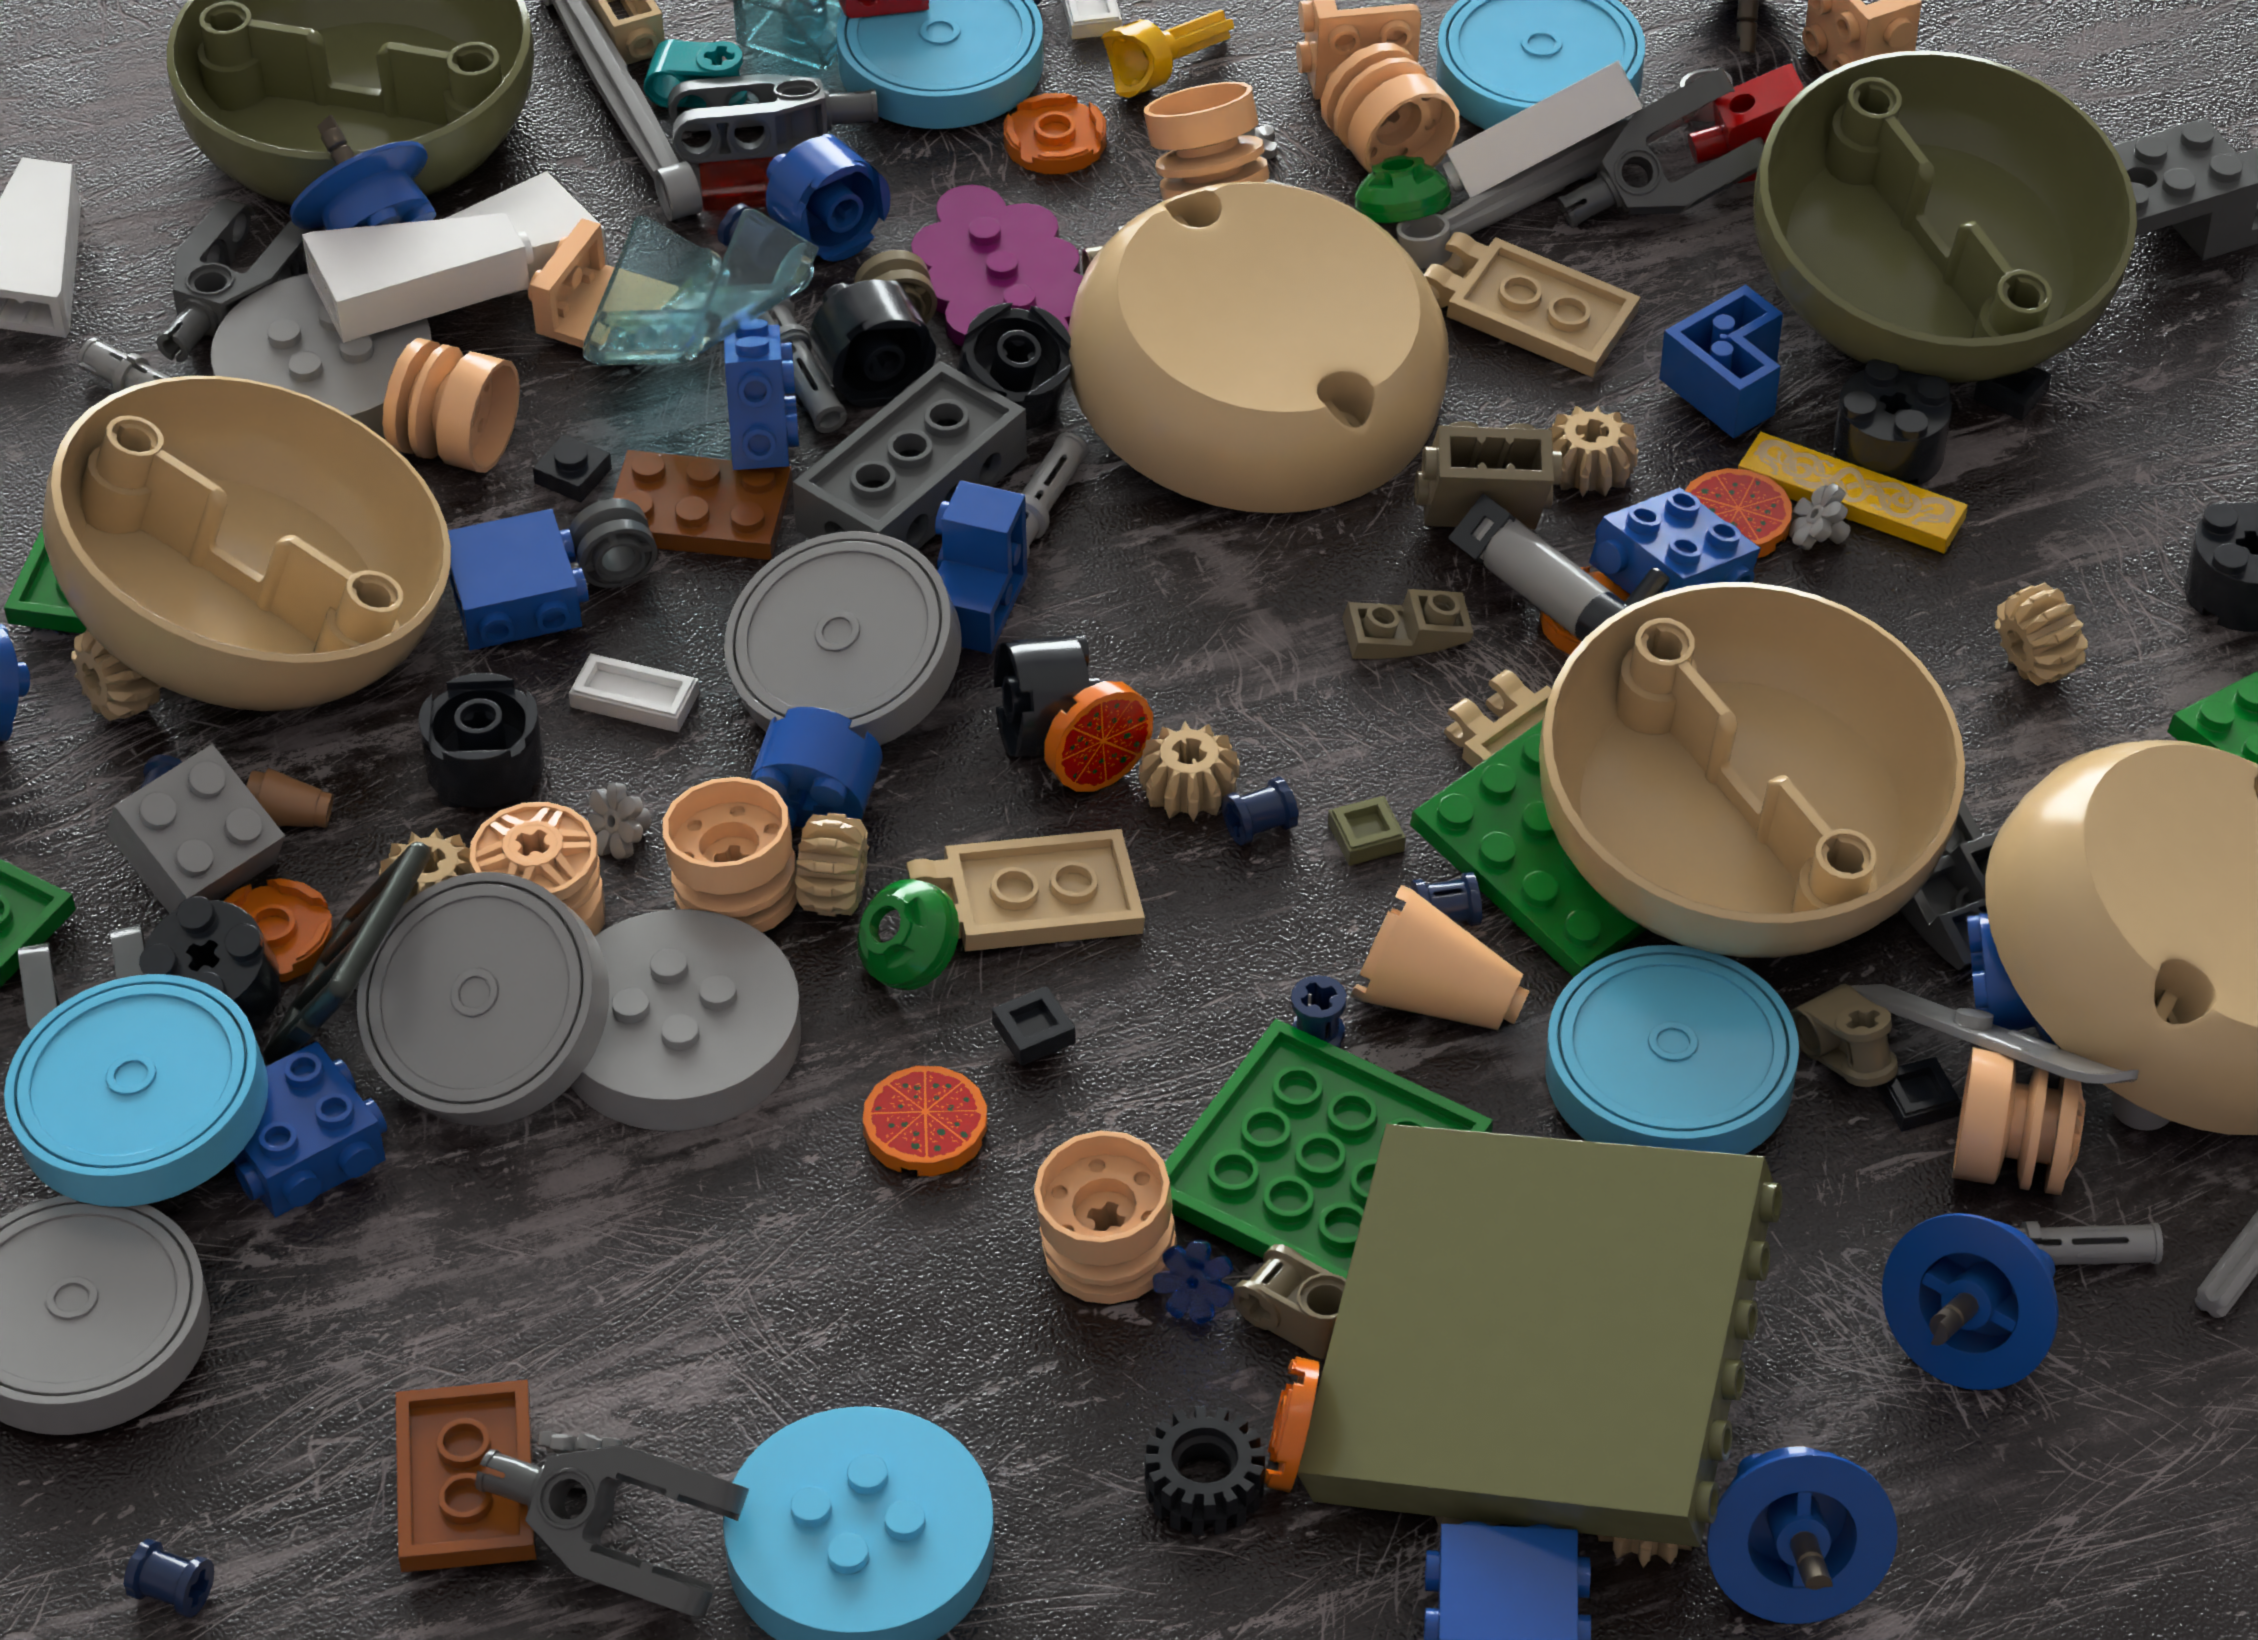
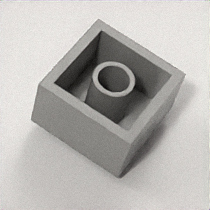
M213 744L115 804L106 832L169 914L177 910L180 903L192 896H202L208 900H219L276 863L285 838L284 833Z

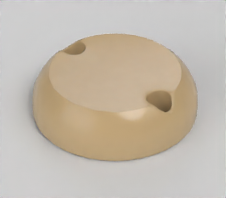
M1251 181L1221 183L1179 194L1148 208L1123 226L1098 251L1089 264L1078 288L1068 327V333L1071 337L1069 356L1072 364L1069 376L1072 389L1083 414L1099 437L1132 468L1159 485L1188 498L1223 508L1262 513L1305 512L1335 506L1367 494L1384 485L1404 470L1421 451L1433 431L1445 396L1449 363L1448 333L1439 304L1426 277L1412 257L1386 230L1366 215L1326 195L1294 186Z
M182 376L158 379L126 388L106 397L89 408L71 426L60 443L47 480L42 520L44 544L57 583L76 616L90 634L111 655L133 671L169 690L209 704L255 711L296 710L331 702L371 685L402 663L418 646L440 606L450 571L451 544L446 521L433 493L410 462L390 443L358 420L310 396L276 385L222 376Z
M1719 582L1687 586L1649 597L1630 605L1608 618L1584 638L1568 657L1558 674L1545 709L1539 745L1541 793L1549 822L1560 845L1584 879L1609 904L1627 918L1651 932L1683 946L1734 957L1777 958L1811 953L1833 947L1861 935L1897 913L1920 891L1934 872L1954 832L1964 791L1965 758L1960 730L1954 712L1941 687L1924 664L1901 641L1875 622L1848 607L1818 595L1787 587L1759 583Z
M2171 740L2119 743L2078 755L2059 765L2021 799L1998 831L1991 848L1985 876V900L1990 931L2000 960L2015 990L2032 1016L2062 1050L2122 1071L2139 1070L2136 1081L2103 1084L2107 1088L2147 1111L2195 1129L2228 1135H2258V764L2211 746Z

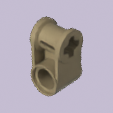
M1841 984L1790 1010L1798 1033L1799 1049L1801 1052L1838 1073L1848 1083L1861 1087L1878 1086L1889 1082L1898 1073L1897 1057L1889 1050L1887 1036L1892 1028L1891 1013L1885 1007L1876 1005L1860 995L1850 985Z
M1274 1244L1264 1253V1264L1251 1279L1240 1281L1232 1289L1231 1298L1238 1312L1254 1326L1273 1332L1302 1348L1311 1356L1326 1359L1346 1279L1305 1259L1300 1253L1288 1246Z

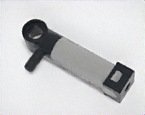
M1484 493L1448 537V539L1581 642L1608 618L1632 604L1662 593L1670 582V577L1657 567H1652L1624 602Z

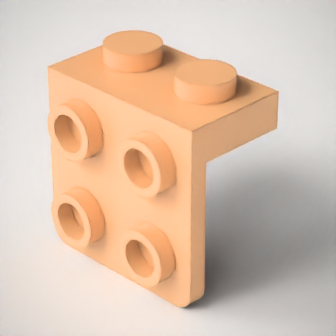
M1307 0L1299 2V25L1301 32L1305 33V42H1297V65L1299 73H1307L1315 100L1321 99L1326 82L1337 67L1353 53L1370 45L1394 43L1407 49L1418 63L1421 14L1417 5L1400 4L1338 10L1335 0Z
M1808 0L1806 26L1802 32L1804 46L1811 56H1816L1830 72L1848 63L1871 56L1915 51L1922 2L1920 0H1880L1865 5L1861 0Z
M583 218L568 237L565 236L559 241L554 255L542 270H537L533 274L528 287V297L532 301L536 334L623 361H631L639 355L665 320L664 312L678 293V289L673 285L605 265L601 224Z

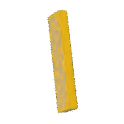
M1761 431L1738 465V469L1751 470L1771 478L1784 488L1790 499L1799 501L1804 497L1812 502L1811 496L1816 489L1823 485L1829 486L1835 483L1846 492L1845 497L1841 501L1848 509L1846 519L1944 554L1966 519L1968 504Z

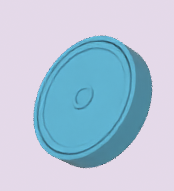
M929 0L928 10L859 18L847 17L842 10L837 24L840 78L847 92L875 89L878 116L898 124L929 129H948L979 124L1012 110L1030 95L1039 82L1044 64L1043 22L1041 14L1033 0Z
M1459 0L1446 13L1439 28L1436 65L1438 85L1453 100L1459 110V114L1471 123L1486 130L1617 60L1620 61L1638 97L1643 79L1645 37L1638 20L1618 0Z
M1652 945L1636 947L1611 954L1594 962L1576 975L1563 989L1557 998L1549 1020L1545 1060L1546 1081L1549 1093L1561 1116L1586 1141L1744 1155L1771 1136L1788 1111L1792 1100L1799 1058L1798 1033L1791 1013L1782 998L1764 979L1744 965L1720 954L1688 946Z
M146 974L124 977L96 985L69 998L42 1018L22 1041L12 1059L5 1081L4 1100L8 1121L25 1160L42 1182L56 1192L79 1202L107 1207H128L159 1202L180 1195L206 1182L232 1162L250 1141L260 1124L268 1097V1076L253 1029L246 1015L230 997L220 990L195 979L176 975Z
M870 1406L838 1408L810 1415L782 1428L758 1446L744 1462L732 1482L749 1488V1492L739 1521L723 1516V1532L729 1577L734 1592L746 1613L761 1629L776 1640H937L963 1620L978 1601L988 1582L994 1558V1520L991 1492L987 1480L977 1461L960 1441L946 1430L919 1416L899 1410Z

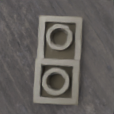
M1408 589L1402 605L1348 602L1342 616L1352 659H1386L1432 653L1469 642L1474 634L1463 592Z

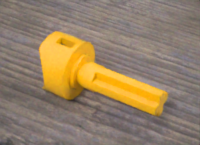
M1218 10L1165 31H1161L1151 21L1139 19L1104 33L1101 39L1110 60L1116 94L1131 98L1167 83L1172 74L1173 60L1230 39L1229 30L1234 29L1232 18L1226 19L1224 10Z

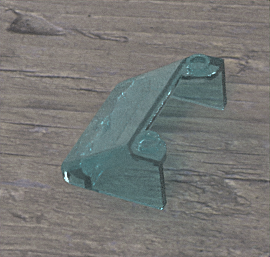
M745 209L741 214L721 263L720 255L711 249L700 248L645 215L637 216L634 219L583 345V356L595 365L688 363L794 293L802 292L812 279L814 272L813 262L819 247L759 211Z

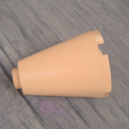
M1401 885L1395 897L1405 901L1406 904L1402 911L1392 907L1391 912H1387L1359 974L1370 980L1368 987L1356 984L1351 997L1365 1003L1494 1030L1499 1029L1503 1019L1515 1024L1529 994V990L1519 986L1524 974L1414 890Z

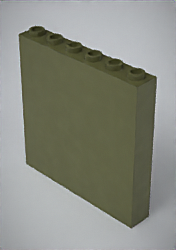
M1386 1124L1297 1472L1312 1501L1523 1527L1545 1524L1555 1529H1577L1578 1533L1701 1547L1705 1523H1714L1717 1517L1719 1486L1714 1481L1718 1462H1726L1731 1451L1732 1425L1730 1421H1727L1731 1400L1739 1401L1744 1390L1745 1366L1743 1360H1740L1744 1340H1753L1757 1328L1758 1309L1756 1301L1753 1300L1756 1282L1765 1281L1769 1271L1770 1247L1769 1243L1765 1241L1769 1222H1778L1782 1208V1187L1780 1183H1774L1765 1156Z

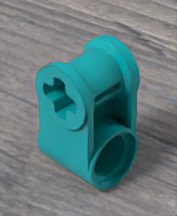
M677 39L664 40L655 48L644 80L643 89L645 94L653 103L668 108V95L673 87L680 82L740 76L739 68L743 64L742 50L734 43L726 41L712 43ZM740 91L735 93L729 100V106L744 104L748 98V92ZM689 95L682 98L677 107L706 108V102L698 96Z

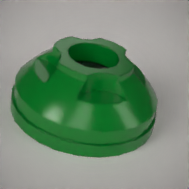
M1405 155L1384 159L1383 162L1373 165L1372 172L1364 178L1355 191V209L1374 222L1381 223L1403 222L1423 218L1443 210L1452 201L1448 179L1434 167L1424 163L1422 157H1407Z
M915 879L899 880L889 884L869 902L862 914L858 927V953L864 968L871 976L884 985L902 991L915 990L929 984L942 973L954 955L959 937L958 912L948 894L934 884ZM897 910L900 915L899 931L890 941L882 943L878 932L880 922L887 913Z

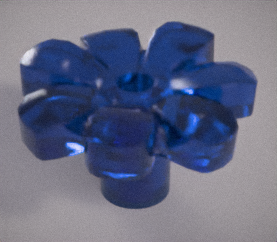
M1192 1241L1187 1245L1186 1251L1179 1245L1170 1247L1162 1256L1164 1264L1170 1270L1160 1271L1153 1275L1154 1291L1158 1294H1172L1166 1303V1310L1176 1318L1183 1317L1189 1311L1192 1321L1196 1324L1205 1323L1213 1319L1216 1314L1214 1306H1228L1234 1295L1233 1288L1222 1282V1279L1229 1276L1233 1271L1230 1259L1227 1256H1219L1211 1260V1246L1206 1241Z

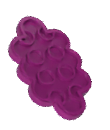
M962 185L946 191L939 198L936 205L937 223L922 228L914 235L911 243V252L923 259L927 266L937 297L936 311L945 314V326L948 337L955 344L962 347L972 320L983 310L1000 303H1013L1012 308L1030 310L1031 305L1042 308L1054 315L1068 331L1073 303L1083 276L1079 274V252L1073 244L1059 238L1058 222L1053 213L1040 205L1029 203L1006 206L1000 195L986 186Z

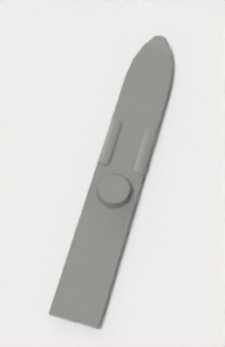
M1886 984L1851 986L1860 995L1876 1005L1885 1007L1890 1013L2064 1078L2084 1083L2100 1084L2134 1082L2138 1079L2139 1070L2122 1071L2062 1050L2059 1046L2038 1038L1993 1024L1994 1015L1983 1010L1972 1008H1958L1954 1010Z

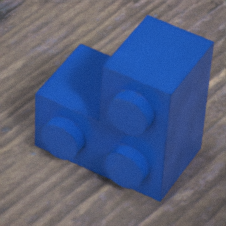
M1745 284L1664 330L1659 379L1732 438L1738 437L1775 415L1781 368L1777 364L1783 313Z
M960 480L950 502L943 501L937 512L935 532L938 535H942V547L938 556L937 572L943 580L959 618L962 637L961 647L991 654L1028 576L1025 494Z

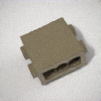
M1458 421L1448 426L1439 425L1433 445L1424 446L1422 471H1416L1414 502L1415 505H1424V526L1457 527L1484 493L1526 527L1536 530L1543 509H1551L1553 485H1560L1562 477L1561 451H1553L1552 429H1536L1534 426L1525 423L1510 424L1504 428L1479 427L1476 423L1469 421Z

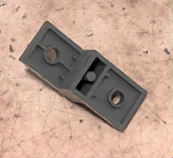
M2206 118L2113 145L2130 177L2136 199L2137 228L2135 236L2172 225L2202 261L2258 244V147L2236 153Z

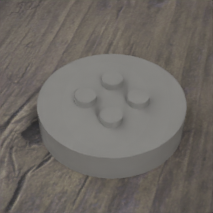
M303 274L267 285L238 303L225 316L214 335L211 346V364L214 376L258 381L310 396L358 420L383 438L384 399L389 378L397 359L406 346L416 338L431 341L432 338L428 320L425 318L343 343L309 274Z
M847 531L821 535L799 543L782 552L760 569L747 583L733 606L725 632L724 652L727 670L736 691L753 720L765 732H767L770 721L775 716L777 721L785 718L788 709L816 707L839 713L851 719L852 722L849 728L851 731L863 739L868 731L881 746L908 732L920 723L940 702L954 678L961 653L962 637L959 618L943 580L924 555L905 542L890 536L865 531Z
M478 872L455 876L426 888L405 903L359 980L357 992V1019L361 1040L371 1063L380 1076L395 1091L428 1113L449 1122L474 1126L497 1125L526 1117L542 1109L564 1093L580 1076L594 1055L604 1031L609 1008V979L605 959L596 938L586 923L571 908L544 887L516 875L498 872Z
M673 909L628 918L594 936L601 948L608 971L609 1008L604 1031L597 1049L586 1068L570 1086L590 1107L615 1121L629 1126L658 1131L693 1130L713 1126L747 1112L765 1100L786 1078L795 1062L801 1042L802 1027L798 984L788 959L780 948L765 934L747 923L723 914L693 909Z
M65 1195L29 1204L0 1219L1 1422L21 1430L41 1434L73 1435L94 1432L122 1424L145 1413L167 1398L180 1386L192 1371L204 1349L209 1333L210 1303L197 1252L188 1236L173 1220L147 1204L128 1207H107L79 1202Z

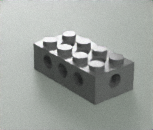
M939 361L793 481L796 531L810 539L821 535L847 531L879 533L903 541L916 550L920 549L936 535L935 521L940 504L943 501L950 502L960 480L993 487L1027 458L1026 409Z

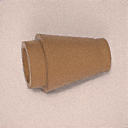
M268 768L265 773L252 770L246 787L277 826H317L327 828L334 803L333 793L324 792L322 789L271 768Z

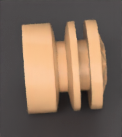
M1377 43L1353 53L1337 67L1328 79L1320 99L1321 117L1334 135L1340 139L1346 148L1350 149L1356 160L1369 174L1372 172L1373 165L1383 162L1386 158L1401 155L1422 157L1424 163L1435 167L1445 157L1446 151L1453 146L1460 128L1459 110L1453 100L1434 79L1429 78L1424 68L1415 61L1407 49L1394 43Z
M1222 82L1191 87L1167 94L1144 107V117L1151 146L1159 150H1172L1157 159L1155 165L1157 174L1164 177L1160 181L1163 200L1188 191L1221 183L1265 182L1269 179L1270 172L1267 159L1260 157L1264 153L1263 139L1256 136L1243 135L1258 125V114L1251 85L1243 82Z
M416 338L403 350L389 378L382 420L385 440L399 452L415 453L418 457L434 459L439 455L445 464L480 473L488 472L497 464L505 452L514 429L520 395L519 376L512 361L477 352H469L464 356L458 347L440 345L439 342Z
M741 777L711 779L689 788L671 803L663 817V841L667 862L671 868V883L674 889L676 909H693L723 914L747 923L762 933L775 928L792 913L798 901L796 898L797 886L795 884L797 874L796 855L792 848V831L788 807L776 790L757 780Z
M528 802L500 810L481 824L470 845V867L472 873L498 872L530 880L544 887L571 908L586 923L594 936L600 933L605 924V899L603 883L600 877L597 837L588 820L569 807L550 802Z
M1972 1047L1959 1118L1952 1177L1994 1185L1999 1176L2004 1158L2017 1159L2019 1189L2029 1190L2035 1164L2042 1163L2047 1164L2045 1193L2061 1195L2065 1180L2077 1161L2086 1104V1101L2083 1099L2081 1082L2061 1076L2058 1089L2048 1088L2049 1072L2034 1067L2029 1084L2016 1083L2015 1059L1989 1049Z
M1102 1130L1074 1136L1051 1151L1038 1169L1034 1186L1043 1253L1048 1273L1063 1291L1085 1302L1115 1304L1137 1299L1158 1286L1173 1266L1177 1247L1170 1181L1164 1160L1148 1143L1130 1134Z

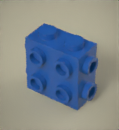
M762 319L742 320L735 323V327L724 328L725 373L733 470L789 466L788 447H799L796 395H784L795 393L792 342L781 343L780 325H768V322Z
M1679 487L1604 516L1595 532L1596 541L1589 563L1629 594L1634 591L1652 567H1657L1670 577V582L1662 591L1663 593L1687 586L1710 583H1753V570L1761 548L1741 534L1736 526L1725 522L1700 503V500L1695 495Z
M553 509L448 530L451 544V565L448 580L470 651L582 627L579 603L589 601L586 580L582 568H571L570 563L576 562L572 536L569 529L559 531Z
M316 1041L266 1067L268 1097L265 1111L254 1135L233 1162L236 1165L235 1173L248 1198L254 1201L260 1197L276 1218L295 1207H301L310 1203L318 1195L351 1178L366 1174L372 1167L385 1161L381 1134L387 1131V1124L374 1100L368 1098L363 1101L357 1094L354 1078L344 1061L340 1058L332 1061Z
M1469 1521L1461 1524H1441L1439 1550H1426L1425 1591L1438 1592V1608H1425L1424 1640H1591V1615H1578V1598H1589L1591 1576L1590 1557H1578V1530L1555 1529L1545 1524L1529 1527L1489 1526L1478 1521Z

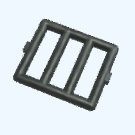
M422 842L410 844L343 915L265 1048L264 1058L269 1065L298 1051L351 996L430 859V849L426 844Z

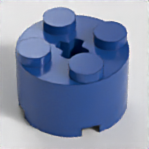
M824 134L820 137L806 140L795 146L787 154L777 155L768 165L767 178L769 183L766 191V206L769 216L775 224L785 228L788 235L812 255L820 256L824 260L833 262L856 255L875 238L870 232L880 218L885 221L890 208V189L886 179L873 166L832 134Z
M795 707L787 710L785 718L777 721L775 716L770 721L750 779L760 781L779 793L788 807L791 831L795 826L804 827L812 814H846L848 818L861 819L862 821L882 763L883 754L876 738L868 731L864 739L851 731L849 728L852 720L839 713L816 707Z

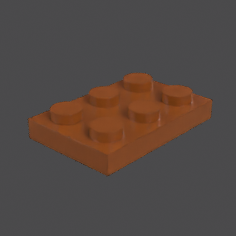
M627 450L613 498L632 501L643 510L657 549L772 560L793 483L792 466L733 470L732 460Z
M528 1379L395 1392L398 1558L401 1573L537 1560L536 1532L525 1521L528 1506L490 1492L479 1491L475 1485L477 1471L500 1478L505 1477L503 1472L480 1465L489 1449L499 1450L502 1454L533 1464Z

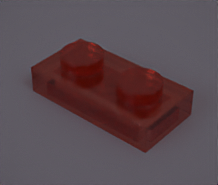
M774 157L699 163L703 211L729 210L741 203L751 208L765 207L766 191L769 183L767 168Z

